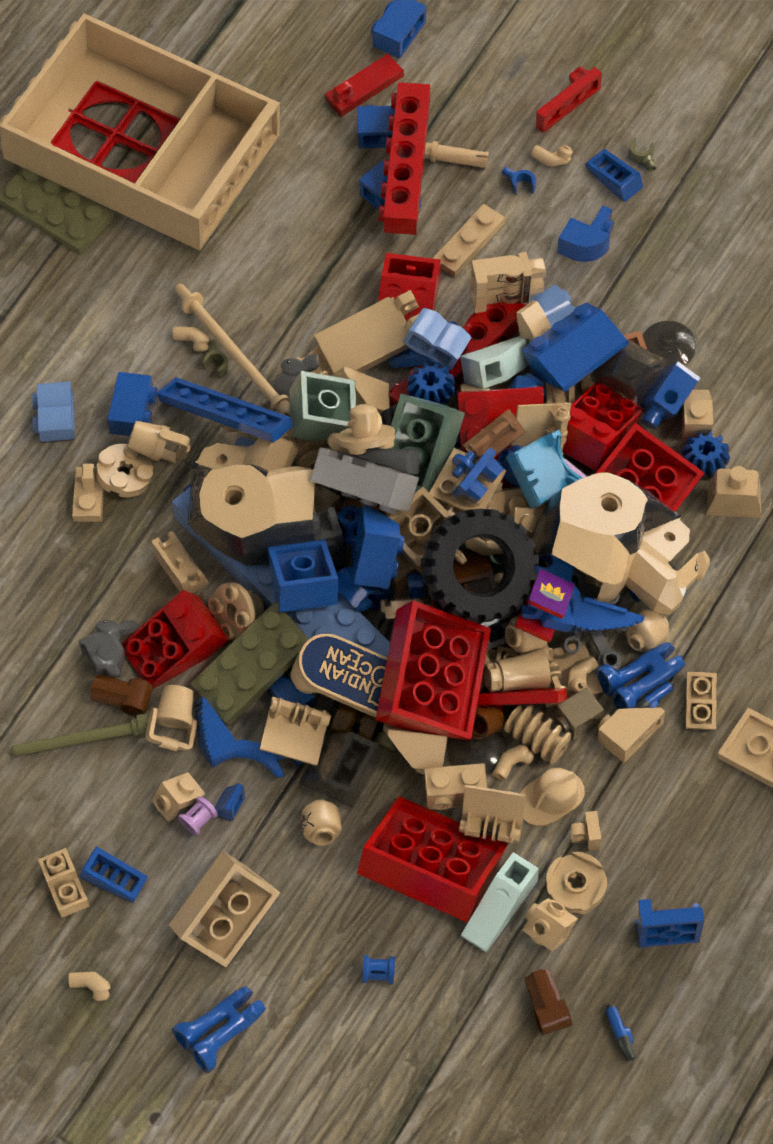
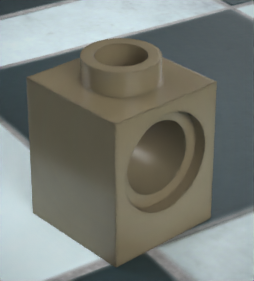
M586 687L558 705L556 722L557 725L562 727L561 731L563 733L570 732L572 739L575 740L599 725L604 716V709Z

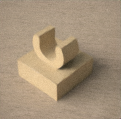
M597 811L585 812L584 823L571 824L572 843L587 841L588 851L600 850L601 833Z

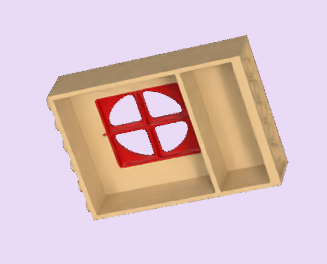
M83 13L78 22L75 21L71 25L66 38L58 42L51 58H47L44 61L39 74L29 81L24 94L16 98L9 114L4 115L0 120L3 158L200 251L280 136V103ZM114 102L129 106L120 122L113 128L82 114L85 109L101 103ZM138 113H146L156 123L161 134V142L157 147H151L124 133ZM73 125H82L107 138L92 159L83 157L74 147L70 137V130ZM116 144H123L149 157L146 163L130 169H109L101 165Z

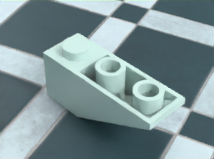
M518 336L460 356L464 383L484 389L510 379L529 365L522 351L523 348L530 344L529 339Z
M513 852L495 876L463 930L461 937L487 953L538 882L539 868Z

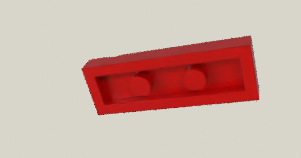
M387 53L325 94V101L340 117H343L357 106L403 78L404 70Z
M579 66L569 74L571 85L536 111V128L544 133L601 89L602 72L595 66L589 71Z
M566 688L525 689L507 692L480 691L477 706L485 709L496 707L503 713L504 705L559 703L567 700Z

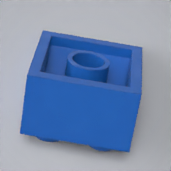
M369 505L362 506L351 554L353 583L389 589L391 578L396 579L398 561H395L397 553H402L404 536L400 535L397 522Z
M326 540L268 547L273 593L279 612L338 604V576Z

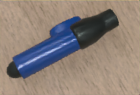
M665 681L644 698L637 701L636 708H655L658 706V701L673 691L674 682Z
M607 1004L605 1014L616 1038V1043L623 1053L627 1062L632 1061L636 1057L632 1047L634 1040L629 1027H624L617 1008L612 1004Z

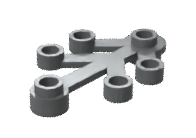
M574 568L572 578L576 581L575 586L581 594L580 598H584L585 594L597 599L601 588L585 582L583 574ZM618 594L614 601H610L608 604L614 605L617 603L620 595ZM628 627L618 628L615 630L617 632L624 633L628 630ZM569 631L568 637L562 643V650L565 654L575 655L580 651L582 632ZM588 631L599 653L596 658L599 667L608 664L606 657L611 656L614 659V665L610 666L618 670L621 666V657L616 651L610 649L602 631ZM568 641H572L575 643L576 650H570L568 648Z

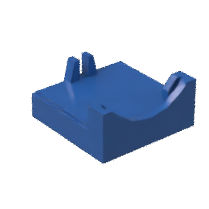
M651 899L638 900L639 919L635 920L639 948L700 942L704 924L703 908L699 907V903L692 904L693 907L653 911Z

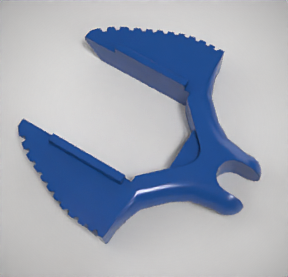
M552 554L538 557L545 560L549 567L535 566V572L542 569L573 583L571 579L574 566ZM574 586L569 601L574 623L571 628L573 632L618 629L634 626L644 621L645 616L628 612L625 608L587 597L580 598L581 594L576 586Z
M284 675L267 690L271 697H281L283 700L293 703L298 702L300 705H309V707L316 704L314 695L300 692L291 679ZM203 696L197 699L196 706L198 707L195 709V713H197L195 719L197 720V732H199L197 734L198 741L201 743L202 754H205L204 757L208 759L207 762L210 763L212 768L237 757L262 763L275 777H285L278 762L287 757L259 750L261 743L236 741L207 699ZM292 759L298 767L303 764L301 761Z

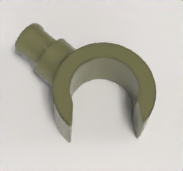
M636 137L633 138L629 146L630 159L635 163L644 164L650 172L656 170L657 166L652 158L653 142L650 144L648 151L640 153L635 150Z
M210 340L208 342V353L203 358V366L205 370L213 361L222 362L223 364L217 370L219 379L224 377L229 371L228 357L224 352L219 351L216 340Z

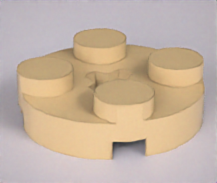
M115 444L99 454L95 471L96 479L100 486L109 493L112 490L115 493H119V497H135L147 489L153 475V464L149 457L127 448V444ZM120 467L129 468V474L126 475L124 471L119 472Z
M400 597L395 598V601H391V604H388V599L380 600L381 612H385V618H395L396 610L413 600L439 609V604L436 600L432 599L431 602H428V597H424V599Z
M573 852L571 855H566L563 858L562 856L558 857L552 862L547 871V896L549 899L561 903L569 913H579L582 915L589 913L601 903L606 894L607 877L601 863L593 856L583 852ZM577 876L581 877V883L584 886L577 889L572 888L568 880H575Z

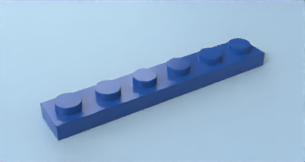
M177 377L157 392L158 399L162 403L273 443L293 427L289 416Z

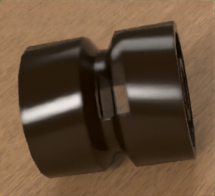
M342 703L334 717L331 733L346 740L352 737L355 744L371 750L374 746V739L377 733L382 731L384 723L375 720L376 717Z

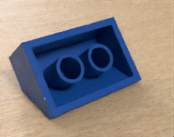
M586 302L576 307L563 320L553 324L552 328L544 334L534 338L522 351L535 377L566 392L629 345V343L601 309Z

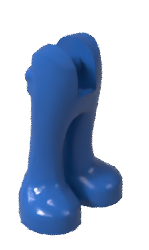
M665 642L650 649L621 669L615 670L608 664L596 669V675L602 689L607 696L612 695L613 703L617 709L636 708V701L654 687L676 676L686 664L681 655L667 662L664 661L675 649L671 643ZM644 672H649L648 675H646L639 681L627 687H623L625 684H627Z
M247 986L235 990L212 1010L192 1022H180L172 1028V1033L179 1044L187 1051L191 1049L194 1060L206 1073H210L216 1067L218 1050L226 1042L250 1027L266 1009L261 1000H258L239 1014L237 1012V1009L245 1004L253 994V991ZM224 1019L228 1020L217 1031L198 1042L200 1037L204 1036L216 1024Z

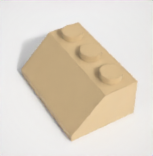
M222 851L172 919L169 926L181 940L224 967H227L280 892L245 864Z

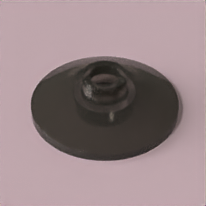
M675 321L657 322L648 327L642 335L649 357L655 359L656 367L659 369H663L675 362H680L685 366L695 355L696 339L691 330L681 323ZM665 339H671L673 341L667 342L665 341Z
M501 732L483 739H475L471 736V740L468 741L449 738L447 744L448 758L453 766L485 763L486 776L493 773L501 755L507 751L506 741ZM473 742H481L482 746L475 748L471 744Z

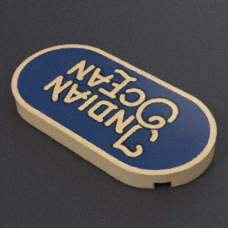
M319 634L310 638L302 646L297 657V668L304 683L310 689L376 717L387 657L334 634Z

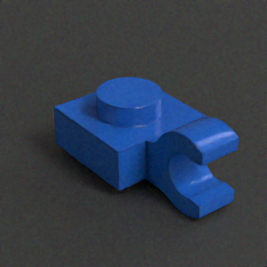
M570 602L562 619L529 603L528 606L523 605L520 607L522 617L541 620L542 627L569 632L574 625Z

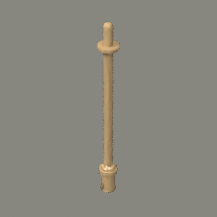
M183 284L176 285L175 291L183 300L181 309L184 313H194L271 402L270 410L291 418L290 398L284 394L279 395L203 308L204 297L198 292L191 294Z

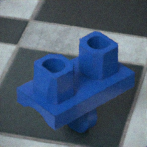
M489 447L475 465L472 462L476 457L473 452L469 451L466 456L456 454L452 458V463L456 467L452 475L459 478L464 473L466 476L452 494L458 499L464 495L477 503L488 490L476 479L479 474H482L493 483L504 470L493 458L497 452Z

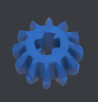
M424 361L422 369L414 367L413 375H409L407 379V385L409 386L407 393L409 396L448 405L449 397L455 393L453 375L449 374L447 366L439 369L437 361L433 366H428Z
M711 430L707 433V436H703L698 431L695 438L689 436L686 440V445L682 447L681 454L686 460L713 478L717 469H725V466L729 463L728 443H722L723 438L721 435L715 438L712 437Z

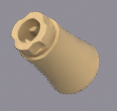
M540 648L523 655L484 664L483 681L488 692L549 688L551 675L545 652Z

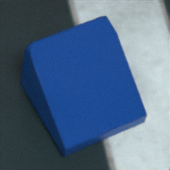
M238 783L224 789L214 807L219 817L228 821H232L245 799L243 785Z

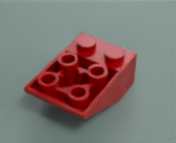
M386 253L378 302L387 297H394L396 300L399 295L411 290L419 307L403 315L406 322L420 314L423 308L435 311L441 279V260Z
M596 382L571 405V417L567 425L568 433L565 436L566 443L563 446L562 452L597 471L636 423L644 409L636 405L632 400L615 393L608 386Z
M182 590L121 645L124 648L125 655L140 678L150 683L153 689L208 659L229 639L200 596Z

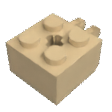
M424 487L414 494L409 512L397 509L396 514L392 513L388 517L399 524L400 535L404 536V547L401 554L421 575H424V567H421V558H424L426 550L423 549L425 542L430 540L431 532L436 526H440L443 523L442 520L452 516ZM457 549L454 559L463 565L467 559Z

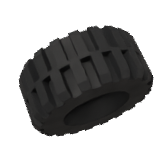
M493 509L463 510L442 520L443 523L440 526H436L431 532L430 540L425 542L423 549L426 551L424 558H421V567H424L422 579L423 583L427 584L429 588L428 594L431 599L436 600L439 604L438 607L443 611L473 622H492L495 619H503L509 616L513 610H518L524 605L522 601L525 597L530 596L532 583L538 578V572H535V564H539L538 555H534L533 548L535 543L532 538H528L526 535V528L522 524H517L512 516L502 514L498 510ZM475 537H484L494 541L499 545L505 557L506 566L502 581L496 588L486 593H473L464 589L456 580L453 570V561L457 549L465 541Z

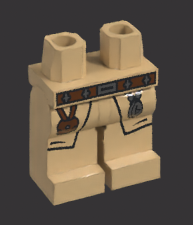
M527 252L518 253V256L509 255L472 260L470 293L475 313L485 312L487 304L499 302L514 304L521 300V304L530 303V294L544 292L543 277L546 276V269L543 258L528 260Z

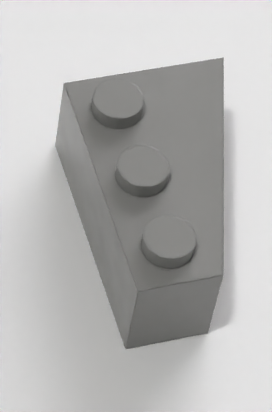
M320 447L310 481L342 491L341 495L357 500L360 497L361 503L377 507V504H380V510L396 514L397 509L409 512L419 478L355 455Z

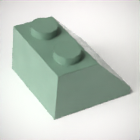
M300 371L289 389L290 416L293 423L291 437L319 442L328 439L331 433H340L350 428L347 426V423L350 421L349 412L356 406L355 380Z

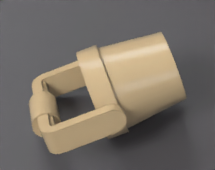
M135 421L127 448L141 453L153 461L159 462L161 459L174 464H180L190 451V438L170 431V427L162 424L160 426ZM166 441L180 445L176 453L164 449Z
M166 685L164 687L158 709L152 707L149 714L146 730V739L149 742L172 751H187L192 748L197 720L192 717L193 691L179 685ZM155 723L167 728L188 729L186 743L163 735H154Z

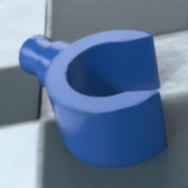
M504 167L502 174L512 182V191L515 195L517 194V183L520 181L529 182L534 194L536 190V177L531 171L519 170L516 172L508 167Z
M408 573L410 599H424L422 575L420 573Z

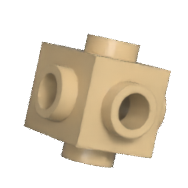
M547 898L539 905L534 903L525 916V919L528 921L522 931L527 933L532 941L545 946L553 952L565 943L578 918L566 911L565 907L558 901Z

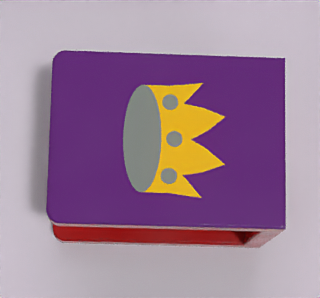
M539 569L538 578L536 581H533L530 597L528 601L527 597H525L523 604L528 606L529 603L562 619L565 616L575 584ZM520 610L515 627L546 642H550L555 629L542 627L541 620L522 617Z

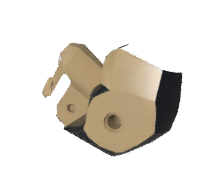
M223 424L220 426L227 433H246ZM291 428L274 443L262 438H258L254 445L248 447L216 443L210 447H205L201 451L198 460L193 461L188 525L196 534L220 552L246 566L270 565L268 547L315 541L313 529L315 486L321 491L323 489L321 484L310 481L313 473L312 469L300 466L291 467L300 448L298 439L291 437Z
M597 473L582 478L554 494L536 522L533 533V541L535 543L533 548L534 555L541 557L552 554L603 582L597 598L598 601L610 602L617 597L624 585H626L653 612L666 615L672 614L680 607L686 590L696 580L701 581L710 565V558L704 550L697 553L679 571L673 570L668 562L689 542L690 529L680 521V514L671 510L651 492L611 473Z

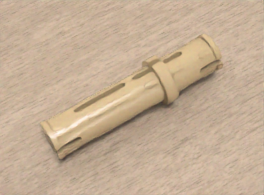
M433 141V143L426 142L424 159H430L432 163H436L437 160L486 169L489 152L440 145L438 141Z

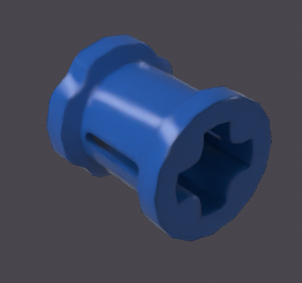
M355 506L343 508L338 514V521L343 526V541L348 545H354L355 536L353 531L356 530L357 532L362 510Z
M364 955L363 983H368L369 980H379L394 984L395 956H390L389 959H372L369 955Z

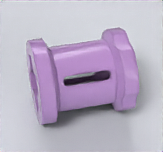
M199 796L196 799V804L186 814H180L178 820L192 835L198 836L200 829L211 818H216L218 812L209 801Z

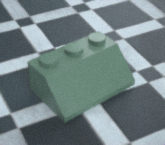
M401 394L391 423V427L395 429L396 436L394 446L388 449L417 450L419 452L418 474L410 475L419 478L415 492L422 487L430 492L454 449L465 413L439 403Z

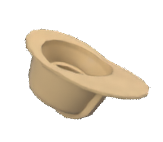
M563 768L547 770L520 792V794H525L523 819L534 826H547L574 810L582 803L585 796L584 785L581 779L573 771Z

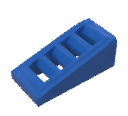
M603 149L585 163V167L624 202L643 188L641 174L606 149ZM607 161L609 162V163H608L607 165H605L603 168H599V167L602 166L605 162H607Z
M97 846L78 876L131 903L135 901L148 878L147 875ZM100 862L103 866L99 873H96L93 869ZM109 867L114 869L109 879L103 877ZM121 872L125 876L121 883L117 885L114 881ZM130 878L136 879L130 891L124 889Z

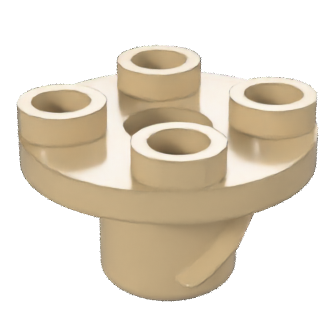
M361 404L353 407L349 412L350 421L347 423V426L350 428L341 431L337 435L338 445L349 449V454L353 455L363 454L368 448H391L394 446V439L396 437L395 429L389 425H383L377 408L370 404Z
M235 582L220 585L214 597L210 598L208 602L209 611L214 615L215 620L227 638L233 641L264 613L262 599L253 593L252 590H246Z

